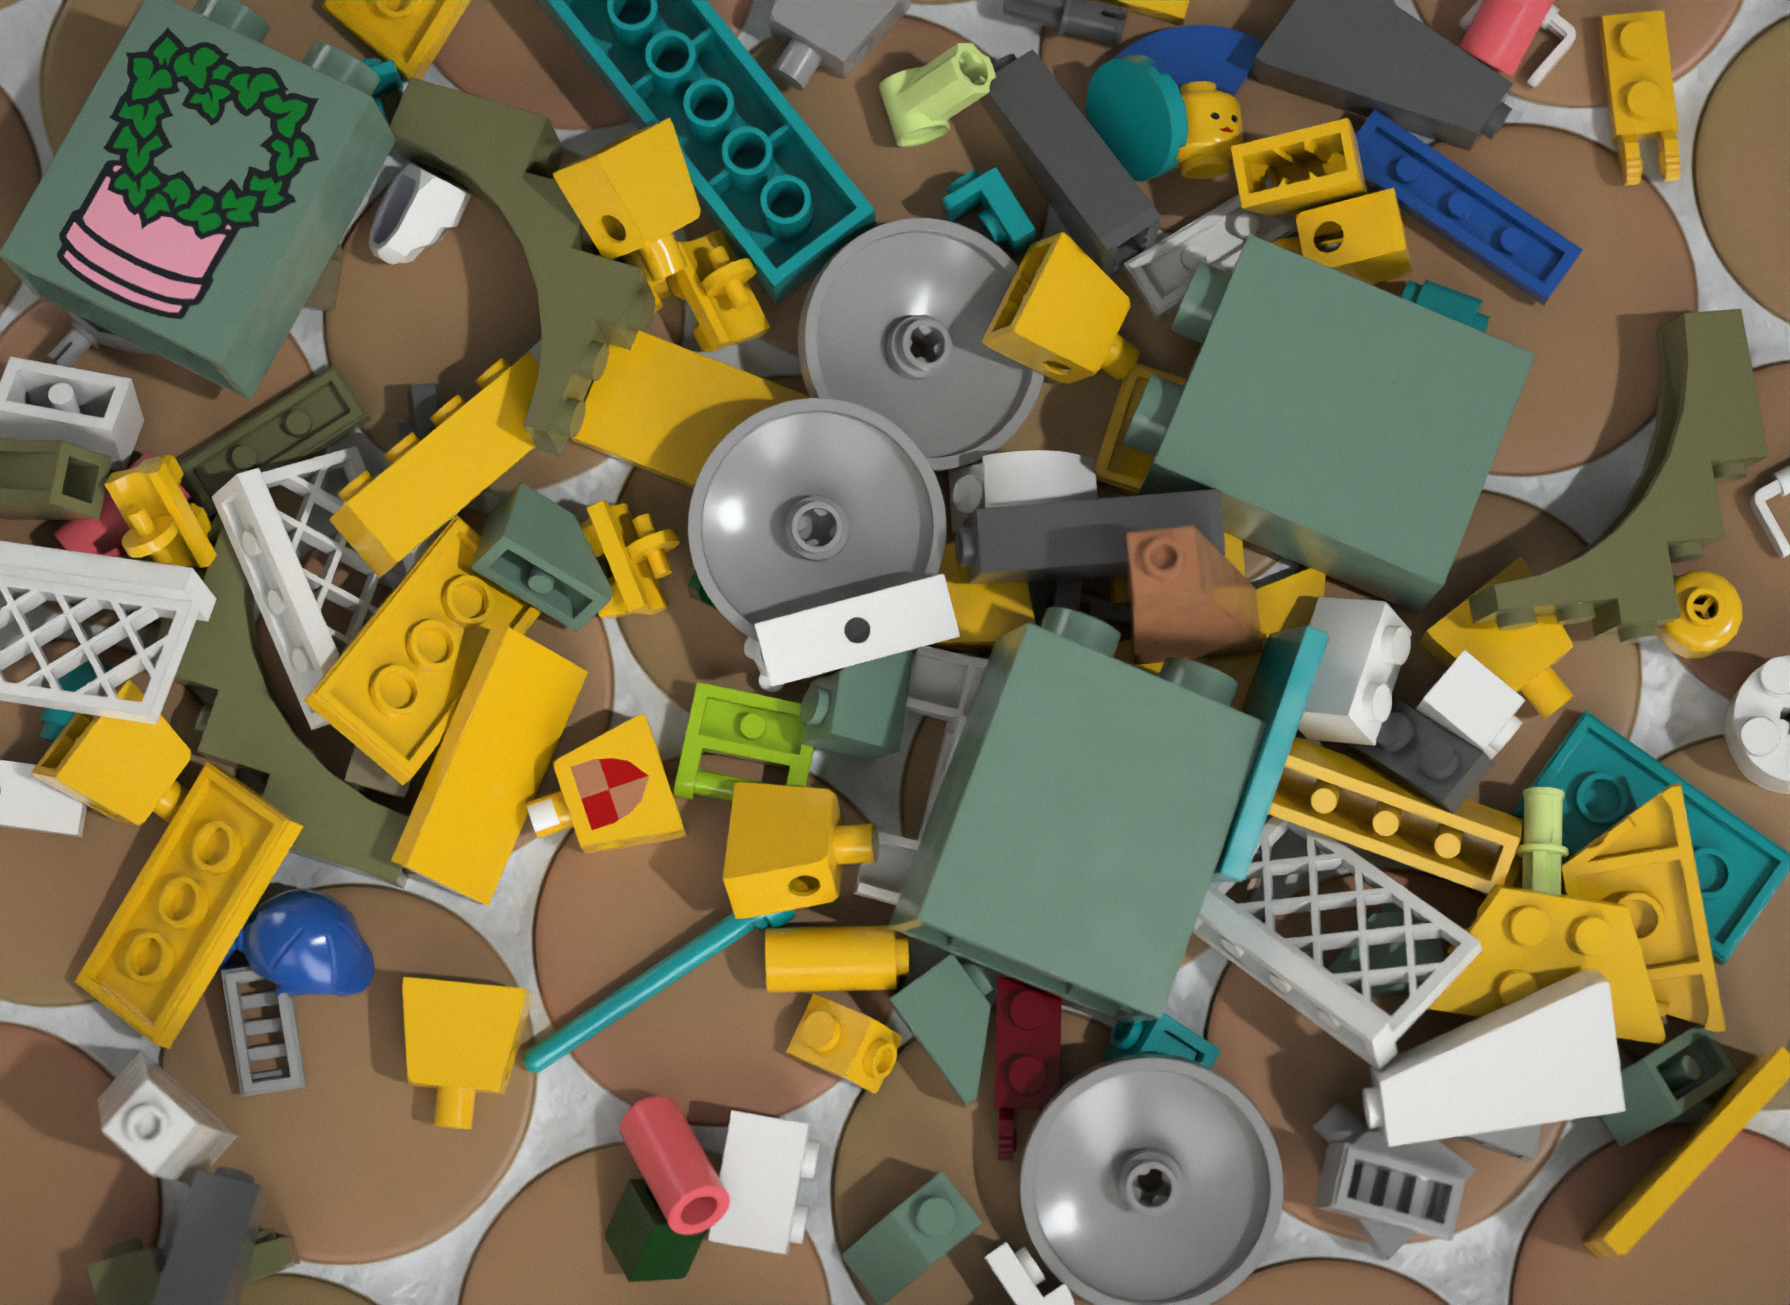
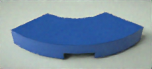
M1187 25L1169 28L1146 36L1128 46L1115 58L1128 54L1146 55L1156 62L1150 65L1155 67L1160 74L1168 72L1178 88L1191 82L1208 81L1216 84L1217 91L1231 94L1235 98L1251 73L1254 57L1265 42L1249 34L1226 27Z

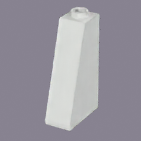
M1597 969L1583 970L1396 1055L1381 1072L1373 1066L1370 1067L1373 1088H1366L1362 1091L1367 1125L1369 1128L1378 1127L1388 1147L1625 1111L1609 981Z
M140 1051L97 1099L102 1131L153 1176L192 1184L196 1169L208 1171L238 1137L237 1134L144 1051Z

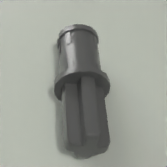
M1003 0L1002 13L1008 17L1058 29L1057 36L1063 37L1064 33L1067 32L1118 47L1123 34L1128 7H1120L1095 0Z

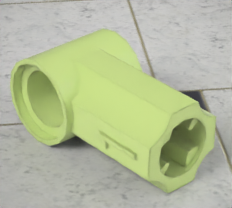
M957 43L925 66L900 71L879 83L878 88L897 145L899 147L917 146L946 134L950 130L949 118L990 92V83L996 78L990 57L983 55L974 43Z

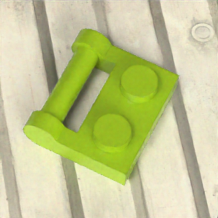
M697 682L678 766L674 796L693 800L695 794L732 802L734 784L737 782L769 784L701 770L703 752L789 769L787 786L807 787L815 747L802 744L805 725L800 716L802 703Z

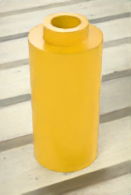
M889 925L766 928L765 962L767 993L897 990V977L909 976L908 938H896L895 930L889 928Z

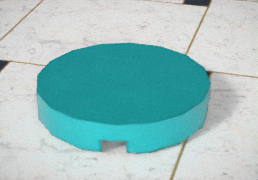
M1128 54L1114 58L1098 67L1088 85L1085 103L1086 117L1133 180L1145 182L1174 170L1180 159L1175 160L1178 155V149L1186 146L1188 135L1186 106L1177 84L1168 72L1160 74L1155 67L1150 65L1156 62L1146 55Z

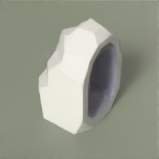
M409 163L393 179L377 210L369 238V247L374 256L392 265L413 262L425 247L442 241L448 228L457 227L471 195Z

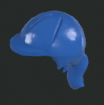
M306 888L283 891L262 902L250 915L218 968L220 969L224 966L233 952L238 949L240 952H244L247 962L256 975L278 984L275 990L277 996L281 995V993H287L289 997L308 994H331L340 997L356 995L363 992L369 986L374 976L372 952L360 935L356 920L351 911L347 910L345 905L330 895Z

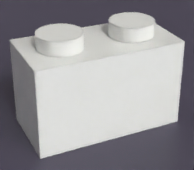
M16 357L9 358L0 381V438L63 440L112 457L110 470L123 471L127 469L144 423L131 378Z
M1318 597L1309 626L1328 633L1327 638L1329 640L1298 729L1308 740L1375 746L1382 722L1387 720L1391 712L1392 692L1401 665L1406 662L1410 653L1412 631L1386 601Z
M1464 650L1415 710L1483 751L1491 761L1523 724L1513 714L1524 703L1525 699Z
M732 1110L719 1177L729 1194L730 1204L725 1215L715 1225L710 1227L708 1241L786 1256L789 1253L790 1242L803 1243L809 1205L798 1204L802 1178L814 1180L821 1141L809 1139L811 1131L809 1124Z

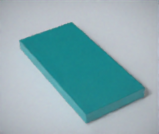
M1307 625L1270 633L1242 710L1243 713L1268 724L1210 882H1242L1246 878L1329 640L1327 638L1328 633Z
M1585 710L1529 788L1550 787L1561 789L1565 792L1562 811V846L1568 848V857H1571L1667 786L1681 782L1713 958L1720 965L1725 964L1789 873L1790 853ZM1522 797L1510 815L1523 819L1524 825V798Z

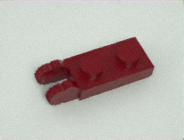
M997 978L994 1109H999L998 1160H1013V1153L1016 1151L1017 1131L1014 1129V1109L1039 1110L1040 1115L1044 1107L1060 1090L1062 998L1014 978Z

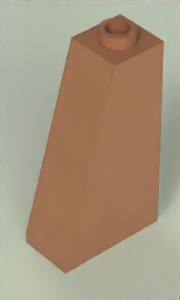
M1195 526L1127 532L1128 610L1134 665L1164 662L1166 657H1179L1191 660L1262 652L1255 587Z

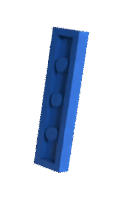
M1376 109L1372 111L1357 132L1356 138L1366 186L1375 192L1394 188L1400 209L1543 306L1579 257L1582 252L1580 247Z

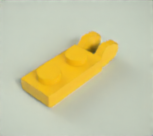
M1664 10L1602 15L1599 21V34L1612 142H1617L1623 183L1624 185L1640 184L1643 164L1638 140L1656 139L1658 170L1663 182L1678 181L1680 177V156L1676 133L1679 128Z

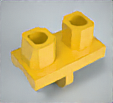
M721 229L692 241L677 242L687 267L665 278L674 296L681 298L683 301H688L697 319L693 334L701 350L704 352H714L763 336L771 327L748 283L757 273L751 259L736 260Z
M167 454L145 459L136 468L111 473L104 483L129 527L121 542L128 556L133 558L145 556L148 562L183 567H207L212 564L217 556L207 538L212 523L202 507L187 502L179 487L184 473L173 455Z
M602 500L587 507L590 519L580 524V527L597 561L607 558L613 573V577L607 579L613 590L611 601L598 612V615L601 618L610 619L633 613L654 615L669 608L658 578L665 577L673 572L665 553L674 549L680 543L676 530L666 529L657 532L649 513L633 519L628 505L624 503L609 506L607 501Z

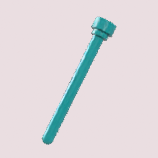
M793 910L751 918L736 919L734 912L529 1048L523 1055L524 1067L532 1073L543 1071L756 927H758L760 932L771 925L773 928H780L797 915Z

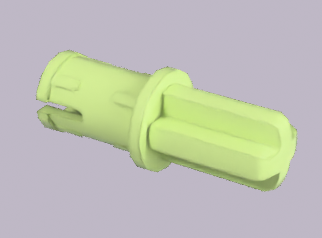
M1532 787L1523 790V844L1519 845L1516 850V855L1523 858V889L1561 894L1562 859L1568 857V848L1562 846V811L1565 792L1561 789Z

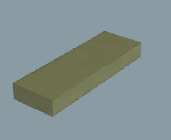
M334 364L178 464L184 473L182 478L200 506L205 510L208 518L214 521L218 511L212 496L236 474L259 468L262 473L311 459L371 421V418L336 364Z

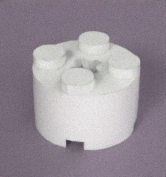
M1790 655L1772 658L1757 668L1735 692L1724 717L1726 744L1740 771L1747 779L1759 787L1783 794H1790L1789 723L1783 720L1790 713Z

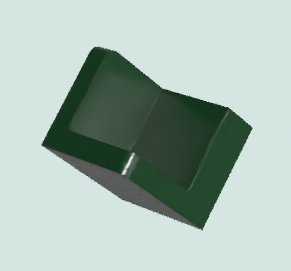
M629 1179L606 1230L605 1239L629 1282L682 1279L687 1275L707 1230L689 1235L673 1231L645 1179Z

